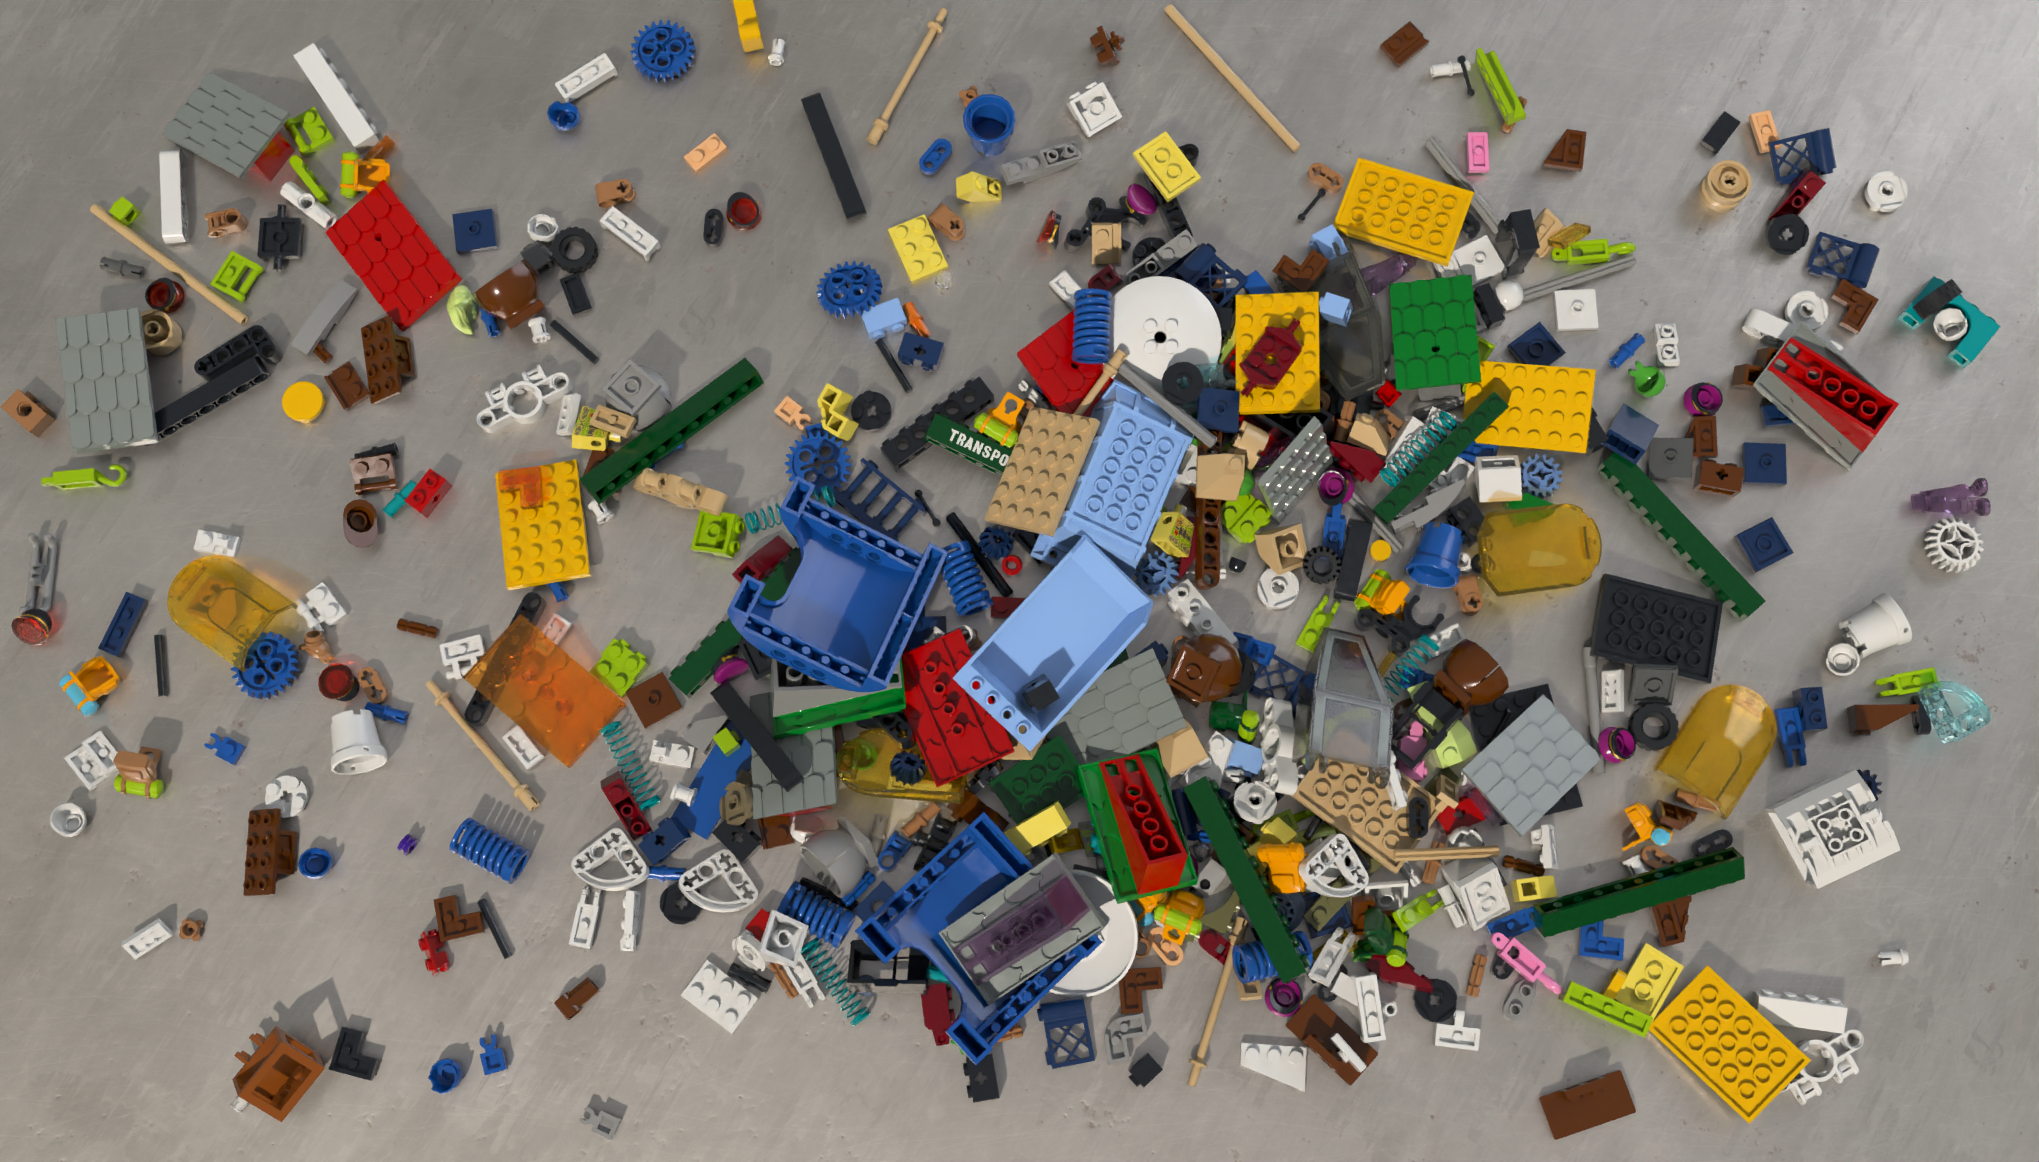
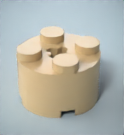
M155 309L146 310L141 313L146 351L154 356H163L170 354L182 345L181 328L170 316Z
M1243 420L1238 429L1239 433H1234L1230 443H1232V447L1229 446L1225 454L1245 455V468L1252 470L1260 457L1258 456L1264 450L1270 434Z

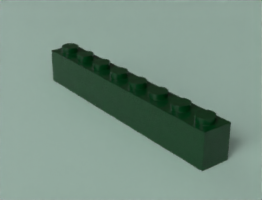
M1494 391L1375 506L1373 511L1388 525L1503 414L1509 405Z

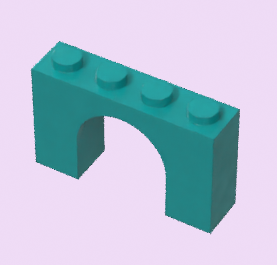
M1933 276L1924 284L1897 318L1915 330L1925 319L1922 320L1912 307L1945 282ZM1959 294L1940 309H1959L1967 319L1968 327L1966 333L1947 355L1962 368H1965L1973 362L2001 326L1992 317L1986 316L1976 305L1969 303Z

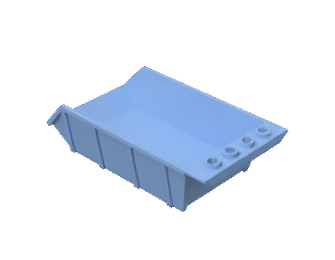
M1114 380L1096 403L1090 415V418L1100 421V425L1054 537L1039 534L1030 556L1055 567L1085 534L1132 580L1140 560L1147 549L1146 546L1161 516V510L1177 478V472L1194 435L1144 393ZM1051 551H1054L1056 553V557L1054 559L1050 557Z
M1084 534L954 675L953 679L1027 750L1031 751L1147 625L1154 602ZM1044 673L1060 698L1037 711L1035 707L1030 708L1022 696L1025 692L1022 686ZM974 681L979 682V687L977 689H973L972 683ZM994 696L995 699L992 704L988 703V697ZM1005 711L1010 712V716L1008 718L1003 717V713ZM1021 725L1025 726V731L1023 733L1019 732V727Z

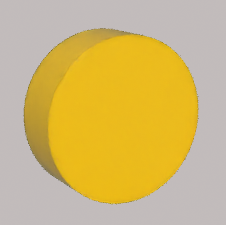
M1384 540L1375 541L1370 547V556L1378 562L1387 560L1391 554L1389 543Z

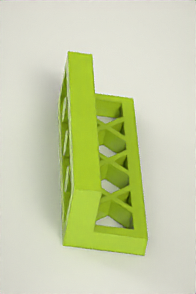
M1482 47L1476 49L1475 62L1507 126L1526 119V113L1495 51L1485 54Z
M1569 981L1565 993H1561L1558 998L1644 1038L1653 1020V1017L1573 981Z

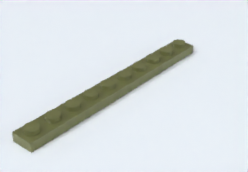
M1449 767L1441 769L1424 786V789L1434 797H1436L1437 793L1436 779L1440 774H1443L1457 785L1462 781ZM1363 851L1371 865L1366 870L1370 878L1382 864ZM1341 875L1330 887L1341 888L1348 885L1344 876ZM1321 895L1305 911L1302 917L1316 932H1319L1352 896L1327 897Z

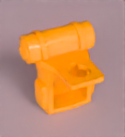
M1294 842L1288 844L1266 843L1258 846V859L1261 862L1268 863L1271 892L1296 893L1306 891L1307 884L1299 874V865L1304 860V857L1308 856V853H1305L1303 844Z

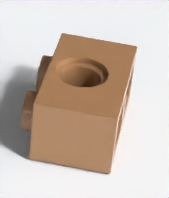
M17 389L3 403L1 408L28 432L39 438L56 419L50 415L52 411L44 404L38 405L35 402L37 398L29 391L24 393Z

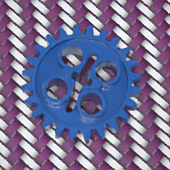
M662 20L659 21L657 26L652 22L651 28L645 25V32L638 31L640 37L634 36L636 43L631 44L633 50L630 51L632 57H634L632 61L636 64L637 71H641L643 77L647 75L650 81L653 77H655L657 83L661 78L667 83L669 77L672 81H675V75L682 78V71L688 73L686 66H693L691 60L695 59L694 52H696L695 46H693V38H691L689 32H686L684 26L679 28L677 22L673 26H671L670 20L667 21L666 25H663ZM666 37V39L662 41L659 40V38ZM677 48L681 49L679 52H673ZM653 51V53L649 55L646 54V52ZM664 62L668 63L666 66H660Z
M846 261L843 267L837 264L838 269L835 270L831 267V273H824L825 279H819L821 284L817 285L818 291L816 292L819 303L824 311L828 310L829 315L835 313L836 318L841 314L844 319H846L848 314L852 318H854L855 313L862 316L863 310L869 312L868 307H875L874 301H880L879 295L882 294L881 288H883L880 276L877 274L876 269H871L870 265L865 267L863 262L856 265V261H853L852 265H849Z
M820 431L817 432L815 437L812 432H809V438L801 435V443L795 440L797 447L790 446L789 448L793 453L786 454L791 459L789 462H785V465L790 467L785 472L792 474L788 480L793 482L796 476L806 480V475L809 472H815L816 478L810 483L816 485L814 490L817 491L819 497L822 493L821 488H824V486H829L832 492L836 486L842 489L840 482L847 483L848 481L844 476L851 475L846 468L852 467V464L847 463L851 456L845 455L848 448H841L844 442L841 440L835 443L837 440L835 435L829 439L828 432L822 437ZM825 447H830L831 454L828 457H822L821 451ZM805 452H810L811 459L808 462H802L801 456ZM832 459H836V462L820 465L821 469L819 470L816 467H810L805 470H801V467L803 466H811L817 464L816 460H819L820 462L824 463ZM829 467H835L836 469L833 477L826 476V470Z
M271 631L268 634L261 632L260 637L253 634V640L246 638L247 645L239 644V647L242 649L241 652H234L238 659L231 660V662L236 664L235 667L231 668V671L237 672V674L232 676V679L239 680L235 685L240 688L242 687L241 692L248 693V696L256 697L262 700L263 696L269 700L271 694L278 697V691L286 693L285 686L292 687L290 680H297L293 673L300 671V669L295 667L296 664L300 663V660L295 659L299 652L293 651L296 646L291 644L289 639L283 638V635H276ZM271 647V652L266 655L267 649ZM254 660L253 666L249 668L250 662ZM282 663V668L277 671L278 665ZM265 676L264 682L260 684L261 678Z

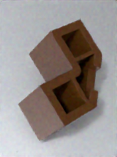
M1770 347L1758 349L1754 365L1742 364L1735 366L1731 386L1749 390L1756 389L1753 384L1779 349Z
M964 787L959 789L946 806L953 812L951 816L959 823L964 821L970 825L985 812L1002 832L1009 824L998 812L984 804Z

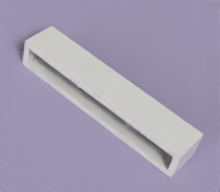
M312 43L293 55L358 153L361 155L380 143L376 136L379 132L373 123L370 125L367 123L366 120L369 117L363 108L360 110L357 108L356 105L359 102L353 93H347L346 90L349 87L342 78H337L336 74L339 72L332 63H327L326 59H328V56L322 48L318 49Z

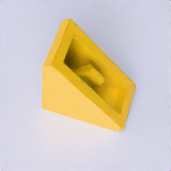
M1078 828L1069 829L1067 833L1058 838L1056 835L1049 838L1050 842L1048 844L1051 855L1055 852L1058 855H1063L1084 849Z

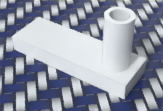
M1338 971L1329 991L1358 1007L1354 981L1351 977ZM1379 994L1383 1021L1387 1022L1389 1016H1394L1397 1013L1396 1002Z

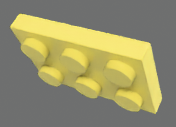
M1166 131L1133 152V157L1167 202L1201 181L1200 175Z
M925 214L888 229V233L911 284L949 269Z
M1644 943L1627 971L1628 976L1614 1000L1649 1015L1654 1020L1684 966L1651 945Z

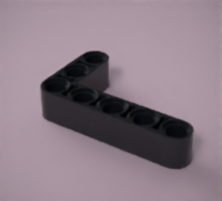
M1185 144L1178 147L1184 156L1185 154H1192L1194 156L1193 158H1187L1194 167L1197 164L1199 155L1197 146ZM1143 170L1144 179L1156 201L1157 209L1171 240L1185 229L1193 237L1177 197L1169 201L1173 205L1172 207H1165L1163 204L1167 202ZM1178 220L1180 224L1173 225L1171 221Z

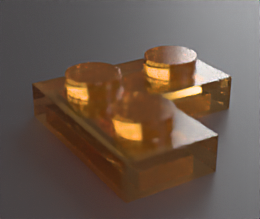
M540 466L498 471L499 491L501 493L520 491V506L522 510L543 507L542 472Z

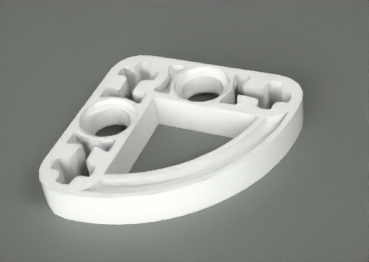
M618 828L607 832L579 853L571 863L573 871L583 881L592 887L605 891H620L634 887L646 880L650 874L649 866L629 837ZM616 835L619 836L620 841L618 843L615 842L614 837ZM606 842L612 847L611 849L605 844ZM599 847H604V854L601 857H595V850ZM626 850H632V857L628 860H624V852ZM615 854L629 876L615 880H605L594 877L589 873ZM589 855L594 860L593 862H591L590 858H588ZM582 861L584 862V869L580 868L579 863ZM636 863L642 868L640 875L637 874V870L632 864Z
M1343 834L1329 835L1299 865V874L1303 881L1312 890L1327 897H1349L1363 890L1369 882L1367 871ZM1322 851L1326 853L1327 858L1325 862L1321 861L1320 855ZM1347 855L1350 857V865L1348 867L1345 865V857ZM1335 862L1348 885L1341 888H1333L1323 883L1318 877Z
M727 849L718 851L681 875L678 882L679 889L691 902L713 912L727 913L739 911L752 905L758 897L757 888L734 854ZM721 855H723L724 857H729L728 864L730 865V867H732L733 864L736 866L731 868L728 871V873L725 872V870L728 869L726 863L719 862L721 860ZM703 866H709L712 868L713 873L711 876L705 877L701 874L700 869ZM693 872H696L697 877L702 881L699 883L698 879L694 880L691 888L688 885H683L685 878L691 880L695 877ZM733 872H739L742 875V881L734 883L730 875ZM722 874L738 900L730 902L714 901L700 895L695 890ZM745 882H747V885H745L744 887L746 891L753 892L751 900L749 898H743L745 892L742 888L740 890L737 889L738 887H741Z

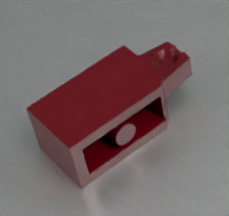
M946 983L928 985L927 995L921 994L924 1025L929 1030H932L936 1046L949 1044L950 1037L945 1031L951 1022L955 1020L954 1009L949 1008V1000H953L951 987H947Z

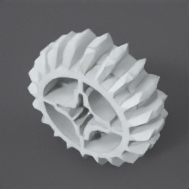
M1954 517L1943 518L1938 523H1934L1931 526L1932 529L1926 532L1929 536L1924 539V541L1929 543L1924 547V549L1930 551L1927 557L1932 556L1934 558L1931 564L1938 562V569L1945 567L1946 572L1953 570L1954 573H1958L1961 570L1966 571L1970 567L1975 566L1976 561L1981 558L1979 553L1984 550L1979 546L1984 541L1978 539L1981 533H1975L1976 526L1970 527V520L1962 522V517L1956 519ZM1946 530L1945 541L1940 542L1941 535ZM1967 547L1966 556L1962 559L1963 548Z

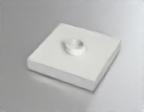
M1487 235L1453 251L1462 274L1472 275L1473 287L1502 273L1505 268Z
M1595 289L1555 290L1553 292L1556 331L1597 330L1599 328Z

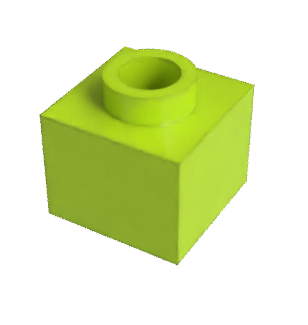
M122 196L113 203L112 208L109 210L115 218L127 227H130L142 213Z
M725 727L712 737L727 757L741 747L738 743L741 739L734 729L729 731Z

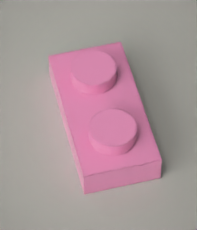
M1468 132L1466 135L1468 173H1488L1490 170L1488 132Z

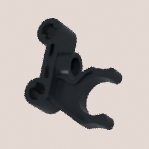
M1094 197L1089 201L1086 208V215L1089 219L1081 230L1073 229L1068 232L1064 246L1069 252L1079 251L1087 238L1092 240V223L1132 221L1140 228H1143L1146 224V219L1138 218L1127 210L1106 208V203L1102 198ZM1094 206L1099 208L1098 212L1093 210ZM1075 238L1078 242L1072 243L1070 240ZM1121 238V248L1124 251H1128L1131 243Z
M1414 595L1410 602L1402 609L1403 623L1392 614H1384L1381 618L1374 611L1363 609L1355 617L1354 624L1360 631L1365 632L1373 629L1389 642V653L1394 657H1400L1408 651L1410 643L1420 639L1422 634L1427 636L1434 633L1439 623L1444 620V615L1439 613L1435 617L1434 622L1429 625L1417 623L1413 619L1412 608L1420 601V597ZM1367 617L1369 622L1363 623L1361 618ZM1396 642H1399V643L1402 644V645H1401V649H1402V650H1399V649L1396 648V646H1397V643H1396Z

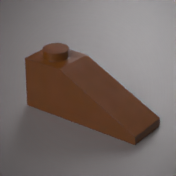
M1919 704L1850 706L1847 708L1849 733H1857V736H1870L1871 732L1879 730L1919 709Z

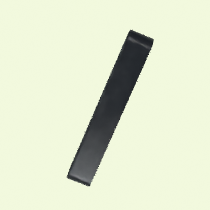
M820 92L802 98V105L847 221L865 215L864 204Z
M255 356L245 360L155 412L158 442L265 381L269 377V373L260 357ZM156 443L145 444L144 446H151V445H154V444H156Z
M529 592L522 599L465 710V719L474 726L479 727L487 723L545 610L546 602L538 593ZM538 599V605L533 608L530 607L531 601ZM529 617V623L521 626V620ZM519 636V642L512 645V638ZM509 654V661L506 664H502V657ZM499 673L500 679L493 683V675ZM490 692L489 700L483 702L482 697L484 693ZM476 711H480V718L473 721V714Z
M727 680L710 692L787 792L804 780V777Z

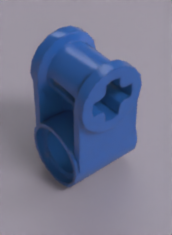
M895 830L878 857L880 869L884 872L894 871L912 847L913 841H908ZM890 856L894 859L890 867L882 865L884 857Z

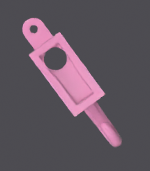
M1498 932L1491 935V943L1499 949L1496 954L1526 980L1534 983L1538 979L1555 994L1559 995L1562 993L1561 986L1543 972L1547 965L1514 937L1507 938ZM1512 946L1519 950V955L1515 959H1512L1507 953Z

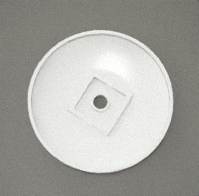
M1164 276L1147 277L1125 286L1110 300L1111 306L1109 308L1111 313L1109 316L1111 320L1108 322L1111 325L1108 330L1110 332L1108 338L1110 344L1107 346L1110 349V352L1107 354L1109 360L1116 349H1120L1128 355L1123 363H1127L1164 395L1165 393L1162 389L1163 374L1169 366L1175 363H1192L1200 370L1203 382L1208 378L1220 354L1221 327L1213 306L1197 288L1176 278ZM1157 332L1165 334L1166 340L1164 343H1157L1155 341L1154 335ZM1119 373L1111 377L1113 381L1117 380L1140 391ZM1183 377V379L1178 378L1177 382L1180 389L1188 387L1189 384L1186 382V377Z
M1069 869L1107 925L1095 933L1102 943L1087 958L1078 962L1050 992L1072 998L1078 996L1090 997L1112 988L1128 972L1138 948V926L1131 905L1128 901L1117 904L1108 880L1091 872Z

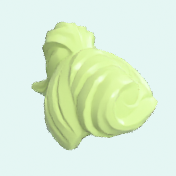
M459 285L450 293L447 301V311L453 325L465 334H473L470 323L477 317L478 305L470 290L464 285Z

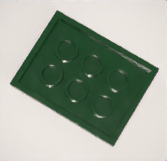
M1057 735L1038 748L1032 760L1019 761L989 782V785L1016 825L1059 801L1064 810L1084 796L1078 773V766L1080 764L1060 735Z

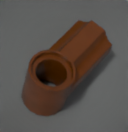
M587 977L573 990L560 996L554 1004L563 1016L570 1020L600 990Z

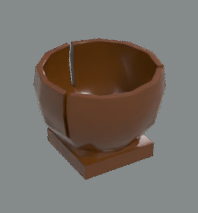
M526 259L504 271L473 294L476 303L488 315L506 320L511 330L545 308V305L539 300V278L532 265Z
M1206 633L1190 638L1175 654L1174 665L1166 683L1184 692L1189 698L1198 700L1201 703L1226 698L1241 681L1243 665L1238 650L1225 637Z
M1464 639L1453 646L1446 654L1442 670L1440 669L1434 675L1432 685L1437 693L1457 709L1461 708L1464 711L1462 718L1468 714L1470 706L1487 705L1503 695L1509 688L1508 678L1501 666L1486 677L1499 664L1486 650L1468 639Z

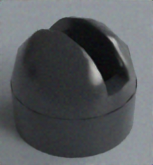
M1231 557L1229 568L1233 573H1240L1245 569L1247 563Z

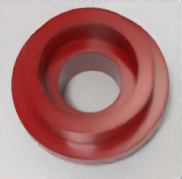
M1008 555L1002 561V570L1007 575H1017L1022 569V561L1016 555ZM1013 562L1016 564V567L1010 569L1008 564Z

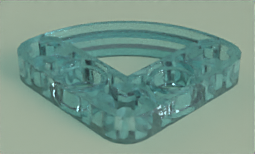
M1939 681L1927 684L1919 690L1920 700L1940 740L1944 743L1959 741L1987 725L1991 720V714L1982 699L1970 688L1960 683ZM1942 691L1957 695L1971 709L1954 717ZM1938 708L1943 712L1942 719L1937 715ZM1981 716L1979 720H1974L1975 717ZM1963 719L1967 722V730L1962 727Z

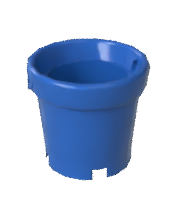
M994 94L980 95L972 99L966 106L963 114L964 128L971 139L972 146L977 152L984 153L985 156H996L1005 150V147L1009 144L1010 136L1013 134L1016 122L1015 111L1011 104L1003 97Z
M1434 522L1426 523L1413 556L1406 563L1405 572L1411 579L1429 587H1455L1460 578V569L1458 567L1464 535L1461 536L1462 531L1446 523H1440V527H1433Z

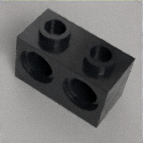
M1470 496L1450 508L1446 513L1447 522L1449 525L1462 531L1461 536L1464 535L1463 544H1467L1469 548L1490 535L1494 530ZM1457 511L1465 512L1466 518H1460L1457 515ZM1470 527L1477 529V536H1474L1470 533Z

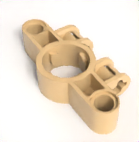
M645 468L642 474L636 477L632 486L638 491L665 499L681 507L697 509L716 516H721L728 496L720 491L707 488L699 483L695 484L676 475L659 473L650 468Z

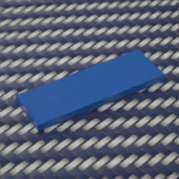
M731 720L726 728L729 731L734 729L741 739L738 741L741 747L727 757L716 743L689 787L690 789H698L693 805L689 807L687 803L680 801L671 818L677 817L684 827L706 840L709 839L721 819L719 805L721 796L725 797L727 790H725L726 786L734 782L740 769L749 772L751 769V745Z

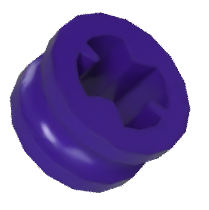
M407 834L400 841L397 850H403L404 855L407 856L415 849L418 840L416 838L412 839V835Z

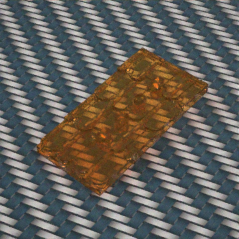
M522 614L514 620L463 676L467 682L568 768H571L601 734L600 730L610 724L626 706L623 701Z

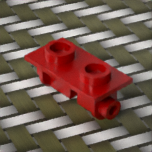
M433 929L428 931L427 936L425 931L422 932L418 943L421 951H425L427 959H425L427 971H431L433 976L438 973L437 970L439 969L441 973L448 971L450 963L446 952L437 953L436 949L444 947L443 943L440 942L439 932Z

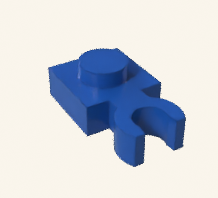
M211 733L210 736L215 738V743L213 745L205 743L204 746L211 750H217L215 753L217 757L236 766L246 746L229 737H225L222 741L219 735Z
M496 1034L491 1035L492 1042L489 1045L486 1043L485 1037L479 1040L481 1047L486 1051L480 1054L485 1076L508 1069L503 1048L496 1049L498 1043Z

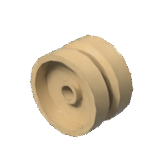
M1724 160L1718 162L1702 179L1699 186V196L1709 209L1717 212L1733 210L1749 193L1752 186L1751 175L1748 169L1736 161Z

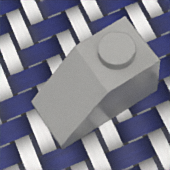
M722 715L694 721L693 724H689L684 730L683 734L685 736L683 739L707 755L715 744V740L712 737L723 730L730 719Z

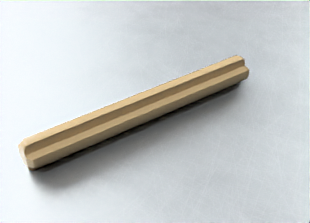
M1497 845L1394 850L1393 857L1395 861L1498 857L1500 852Z

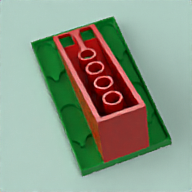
M1150 749L1079 765V780L1117 904L1196 885L1198 879L1158 749Z

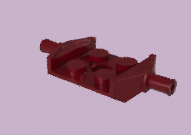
M1293 318L1285 329L1266 326L1263 336L1245 361L1239 364L1243 375L1248 380L1246 386L1240 392L1243 396L1245 395L1248 398L1252 390L1257 387L1267 390H1273L1277 387L1302 352L1300 344L1294 337V331L1301 324L1299 320L1296 321V318ZM1269 356L1277 358L1276 363L1272 365L1267 364L1265 360Z

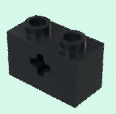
M1044 673L1022 686L1025 691L1022 694L1023 698L1030 708L1035 707L1037 711L1060 698Z
M724 820L712 833L745 864L762 847L759 843L761 838L753 830L749 833L744 828L745 822L741 825H730ZM737 833L739 835L743 833V835L741 836L743 839L742 842L736 841L735 835Z
M987 1054L977 1065L969 1058H966L967 1063H963L965 1077L969 1076L970 1085H966L968 1098H973V1103L1000 1098L993 1054ZM978 1072H982V1075L987 1076L983 1085H980L979 1081H975Z

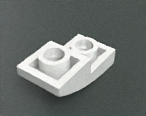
M1675 323L1654 325V342L1658 367L1678 366L1680 363L1677 349L1679 339Z

